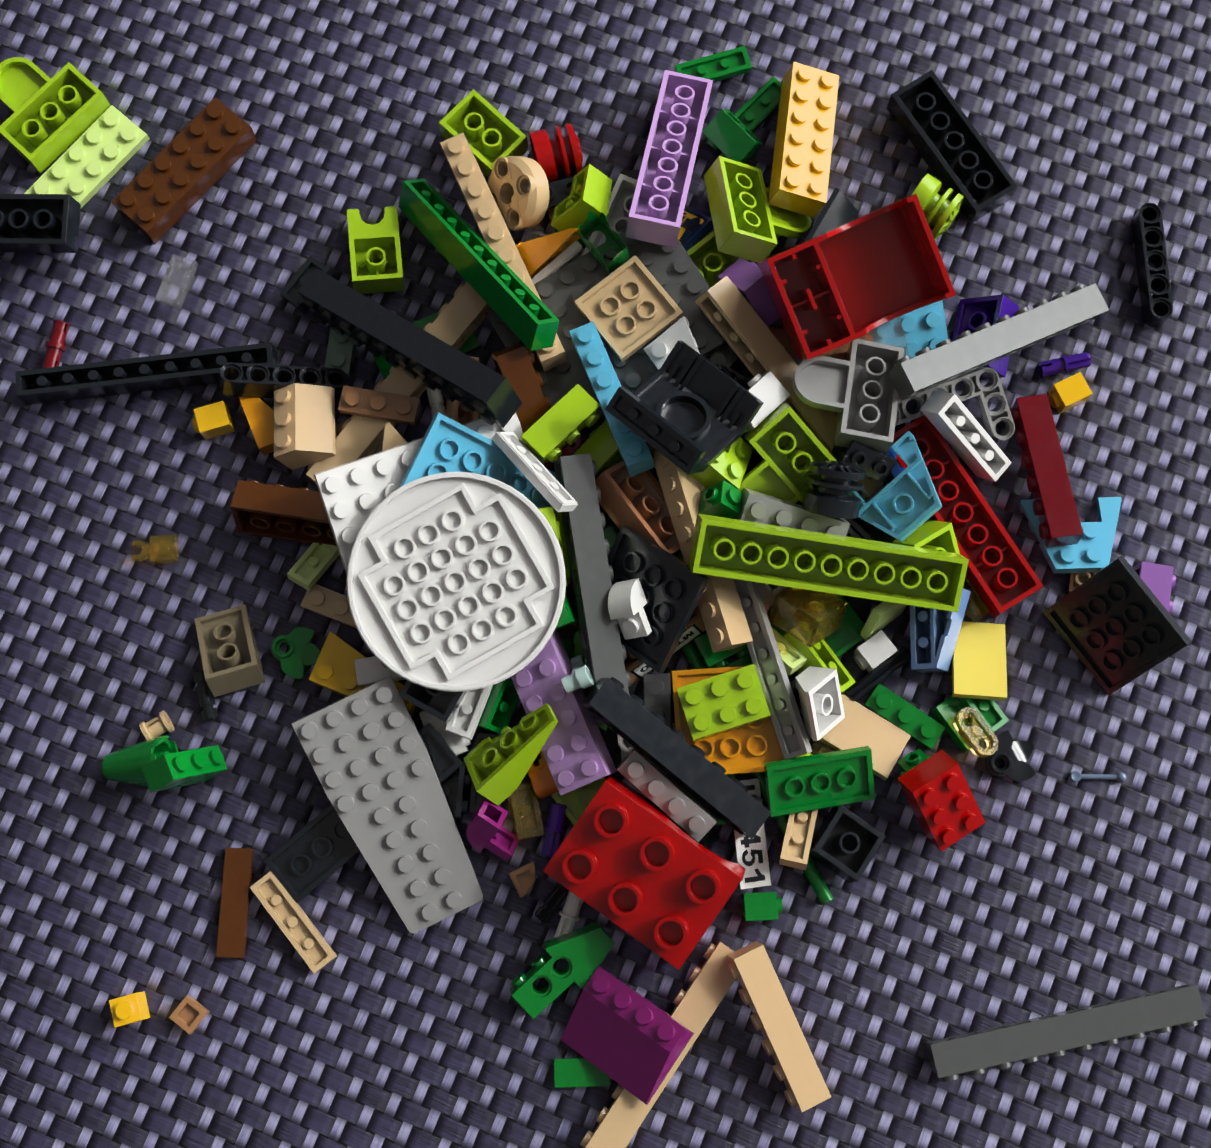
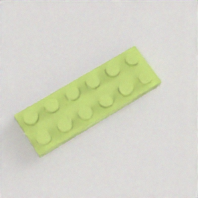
M111 105L24 194H69L81 204L82 208L150 138L143 130Z

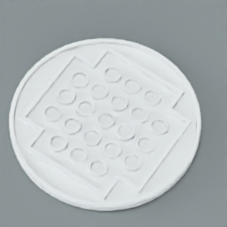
M444 472L428 475L403 485L388 495L370 513L361 526L350 552L346 580L347 597L350 611L360 636L376 658L388 669L400 677L426 688L452 692L471 691L497 684L512 677L525 668L543 650L551 638L562 613L566 592V571L562 550L551 525L541 511L527 497L513 487L485 475L468 472Z

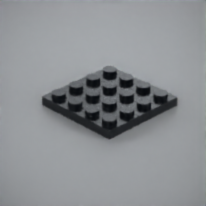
M622 526L607 557L608 564L612 566L614 574L611 583L613 586L616 582L639 578L648 602L643 608L652 632L648 636L626 640L623 633H621V644L624 645L628 653L656 672L662 673L665 671L710 578L703 574L692 573L688 564L630 527Z
M1123 555L1043 612L1108 695L1119 690L1191 642L1190 638Z

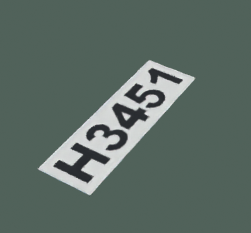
M759 778L740 780L746 786L745 791L752 796L754 794L761 798ZM764 823L753 839L742 837L734 830L738 864L745 868L740 888L748 889L771 885Z

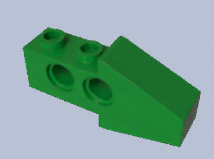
M598 922L571 931L568 934L545 941L543 946L548 953L546 955H539L531 964L532 968L526 974L520 973L512 981V987L510 988L511 996L535 1019L573 982L581 989L586 986L615 944L613 939ZM558 959L567 960V965L563 969L557 970L553 967L554 962ZM537 978H545L547 980L546 985L542 988H535L533 982Z

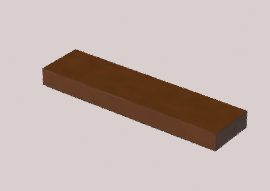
M225 848L216 957L245 958L254 849Z

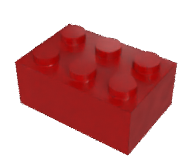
M938 751L897 778L925 836L941 852L986 823L959 764L945 751Z

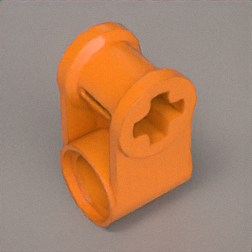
M541 750L539 754L542 759L538 762L534 761L528 770L532 787L539 799L558 792Z

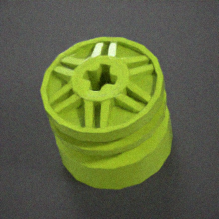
M927 174L912 195L917 194L929 227L932 226L934 228L932 235L936 241L942 233L947 231L956 218L964 196L958 193L952 202L948 201L954 190L949 188L942 196L939 195L938 192L942 182Z

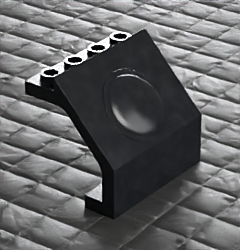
M677 341L661 368L634 393H631L624 386L619 387L605 410L689 475L706 470L753 425L751 421L764 402L685 342Z

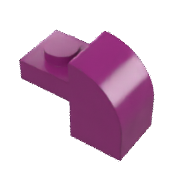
M487 798L477 807L467 827V838L472 847L479 853L485 847L507 862L512 857L520 838L502 826L508 811L497 806Z

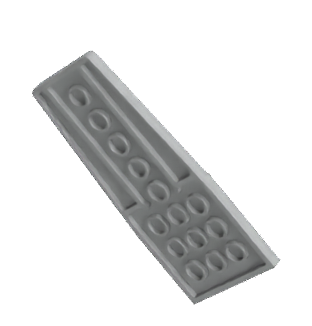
M390 675L293 722L292 726L328 799L408 931L414 934L480 902L483 898V892L428 750L402 697L398 696L400 694Z

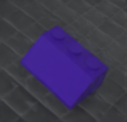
M1003 294L960 299L952 342L961 333L970 330L971 334L975 333L977 327L988 322L992 326L995 324L994 321L1009 314L1010 318L1014 317V313L1019 310V306ZM1010 355L983 367L994 369L998 373L999 378L1006 377ZM984 372L980 378L989 379V374Z

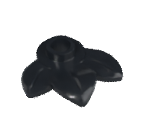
M1008 730L998 734L992 742L993 752L986 759L988 771L994 776H1007L1013 781H1024L1032 778L1036 772L1026 762L1032 754L1034 744L1023 740L1013 742ZM996 759L1002 760L1003 767L1001 769L995 766Z

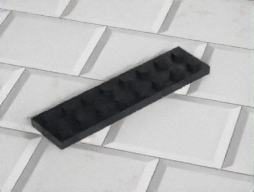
M428 723L419 733L428 750L441 784L464 763L434 726ZM331 804L265 859L264 863L295 902L298 903L353 858L360 850Z

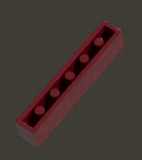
M1047 394L1018 397L1013 407L1010 408V412L1017 429L1015 433L1016 443L1018 446H1021L1023 453L1021 455L1022 467L1027 469L1028 491L1032 492L1034 497L1033 512L1035 516L1039 517L1040 521L1039 536L1041 540L1045 541L1046 548L1078 544L1083 536V530Z

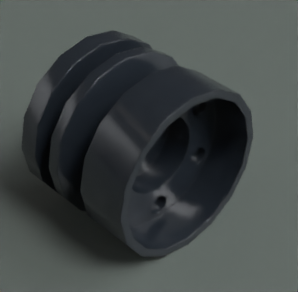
M839 461L810 462L808 470L816 474L808 475L807 481L817 485L818 488L805 490L802 508L822 516L844 519L857 518L861 499L850 494V491H860L863 489L864 485L854 480L865 479L866 471Z

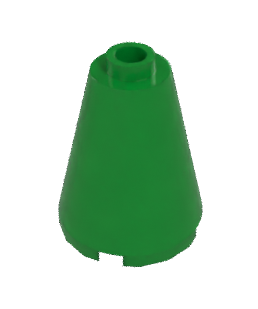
M164 735L109 753L101 762V772L110 781L149 787L141 767L164 754L179 752L175 741L168 740L170 736Z

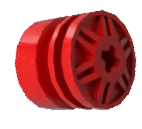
M571 123L564 124L565 136H562L560 127L555 126L554 139L549 138L545 129L529 132L533 158L544 170L548 183L557 181V169H562L566 178L571 177L569 166L573 167L575 175L582 170V150L578 136L574 132Z

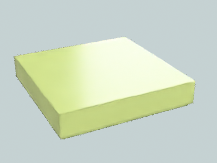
M883 601L872 610L860 635L867 641L901 615L907 605Z

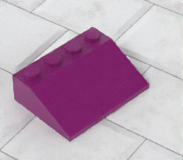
M598 966L584 987L560 1040L648 1105L694 1033L609 971Z

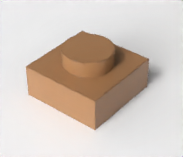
M186 995L169 1018L191 1035L210 1011L193 997Z

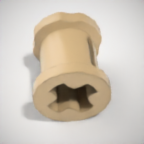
M164 710L159 712V716L146 723L144 721L139 723L141 732L146 740L158 737L168 731L170 733L175 731L171 719Z

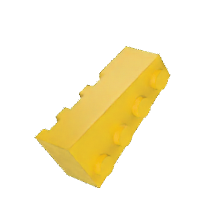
M330 631L308 680L318 686L347 697L365 688H359L354 660L366 657ZM394 681L400 693L404 685ZM402 698L412 717L417 706Z

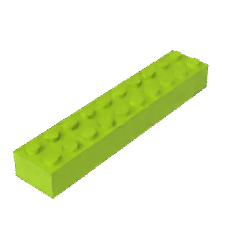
M697 513L688 565L692 573L958 612L969 559L958 553Z

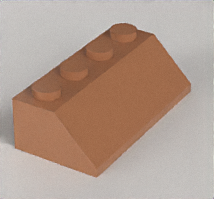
M621 461L602 472L595 479L596 486L600 488L601 492L599 504L619 530L622 526H628L672 555L681 551L661 485L649 470L630 477L624 462Z

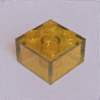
M788 587L776 594L768 618L771 623L808 647H812L839 629L848 603L840 599L836 594Z

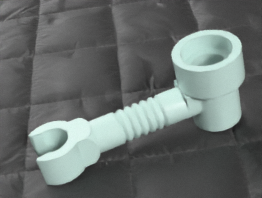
M582 655L571 658L572 673L561 679L565 691L570 693L581 687L586 689L593 686V676L589 668L583 664Z

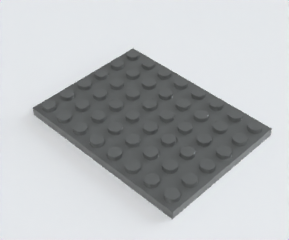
M626 230L620 233L619 236L627 247L629 259L636 255L683 311V315L687 318L691 333L699 347L700 355L706 357L728 344L695 302L710 287L679 239L677 240L676 248L627 238L625 237ZM616 250L607 251L603 256L605 264L609 265L619 252ZM591 252L586 253L534 284L541 301L560 320L556 333L568 362L544 372L535 350L532 351L535 362L532 363L535 373L539 372L544 384L541 387L543 396L548 397L552 407L577 384L597 401L569 332L589 323L576 307L574 301L610 275ZM493 309L485 313L505 348L518 343L524 344ZM663 332L624 362L617 357L600 336L621 386H624L631 393H634L658 371L655 364L644 351V348ZM600 408V410H599V414H598V415H599L600 417H599L598 420H600V419H602V418L604 417L601 408Z

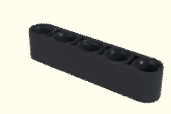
M1145 203L1132 219V231L1142 317L1146 325L1156 328L1161 326L1171 316L1173 302L1162 212L1158 205ZM1143 215L1149 217L1150 221L1145 220ZM1146 239H1150L1153 245L1147 243ZM1148 262H1152L1156 268H1152ZM1151 285L1157 287L1159 292H1155ZM1153 309L1159 310L1162 316L1156 315Z
M226 363L219 371V390L226 396L274 398V391L294 383H312L310 385L334 388L335 401H339L343 385H347L348 377L343 370L338 368Z

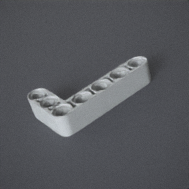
M978 368L902 401L900 397L898 398L895 426L924 416L920 408L930 398L933 391L940 390L955 394L961 402L975 397L986 431L990 436L1006 440L1015 431V424L999 375L991 368ZM987 372L990 378L989 382L982 386L979 378L982 373ZM959 381H963L965 390L962 394L957 395L955 385ZM995 396L997 406L990 410L987 406L988 400ZM914 399L917 404L916 409L908 413L906 403ZM1004 421V431L997 434L995 430L996 424Z

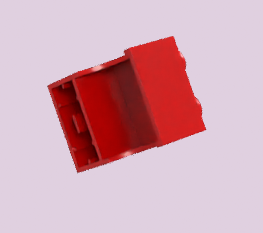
M917 194L903 198L758 262L798 360H810L860 338L870 330L892 319L956 295Z
M613 774L603 783L543 872L679 970L742 881L745 868L738 863L729 862L703 847L676 826L656 804Z

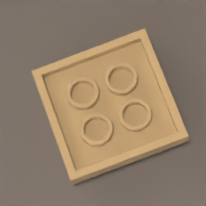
M636 255L574 301L576 307L589 323L594 322L599 335L622 362L684 316L683 311Z

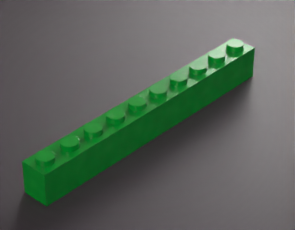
M425 178L403 181L398 205L401 211L530 351L553 347L560 320Z

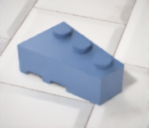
M963 588L958 612L910 605L911 670L921 673L949 671L971 591Z

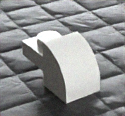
M639 578L616 582L611 587L608 595L610 619L618 620L625 640L648 636L652 632L643 608L648 602Z

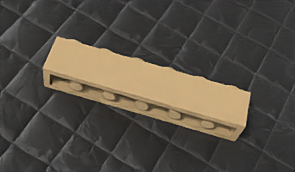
M755 941L727 955L730 964L727 965L732 978L734 980L738 979L742 989L739 990L740 997L745 1005H750L753 1012L750 1015V1019L757 1031L761 1030L763 1034L762 1046L768 1056L772 1055L776 1063L772 1067L780 1082L783 1080L787 1090L784 1091V1094L790 1106H795L801 1112H804L831 1098L764 945Z

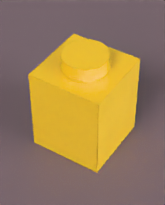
M1081 372L1053 384L1047 392L1050 405L1056 408L1059 414L1086 402L1093 394Z
M224 401L193 409L196 417L192 419L196 433H200L206 440L235 431L229 407Z
M145 991L109 1000L114 1028L150 1018Z

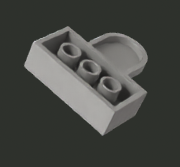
M855 339L851 341L846 351L845 360L816 356L810 360H803L798 365L793 376V389L797 397L808 406L838 412L834 438L835 446L847 448L850 442L855 440L879 452L887 453L894 439L899 398L888 372L896 367L895 361L904 356V348Z
M744 488L742 492L740 515L734 517V519L841 536L847 535L850 523L844 518L814 514L804 510L800 504L748 488ZM757 582L764 605H775L784 601L794 589L792 587Z

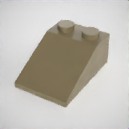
M245 604L194 619L205 680L214 697L265 682L260 655Z

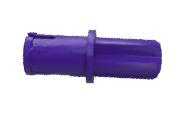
M1084 352L1071 356L1063 354L1060 358L1038 362L1039 372H1042L1040 376L1044 378L1059 373L1066 375L1069 371L1091 366L1090 354Z
M550 803L547 825L543 827L546 831L542 855L546 857H553L559 848L561 833H564L562 827L567 808L564 804Z

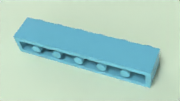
M592 321L570 330L573 345L596 399L600 404L602 413L629 476L633 477L655 468L646 441L605 410L617 389L622 386L594 322Z

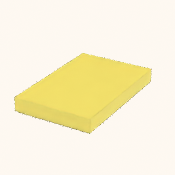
M962 622L952 657V697L1006 701L1005 624Z

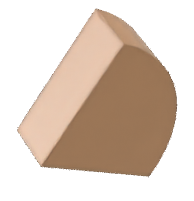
M533 862L509 873L520 898L524 897L534 885L536 870Z

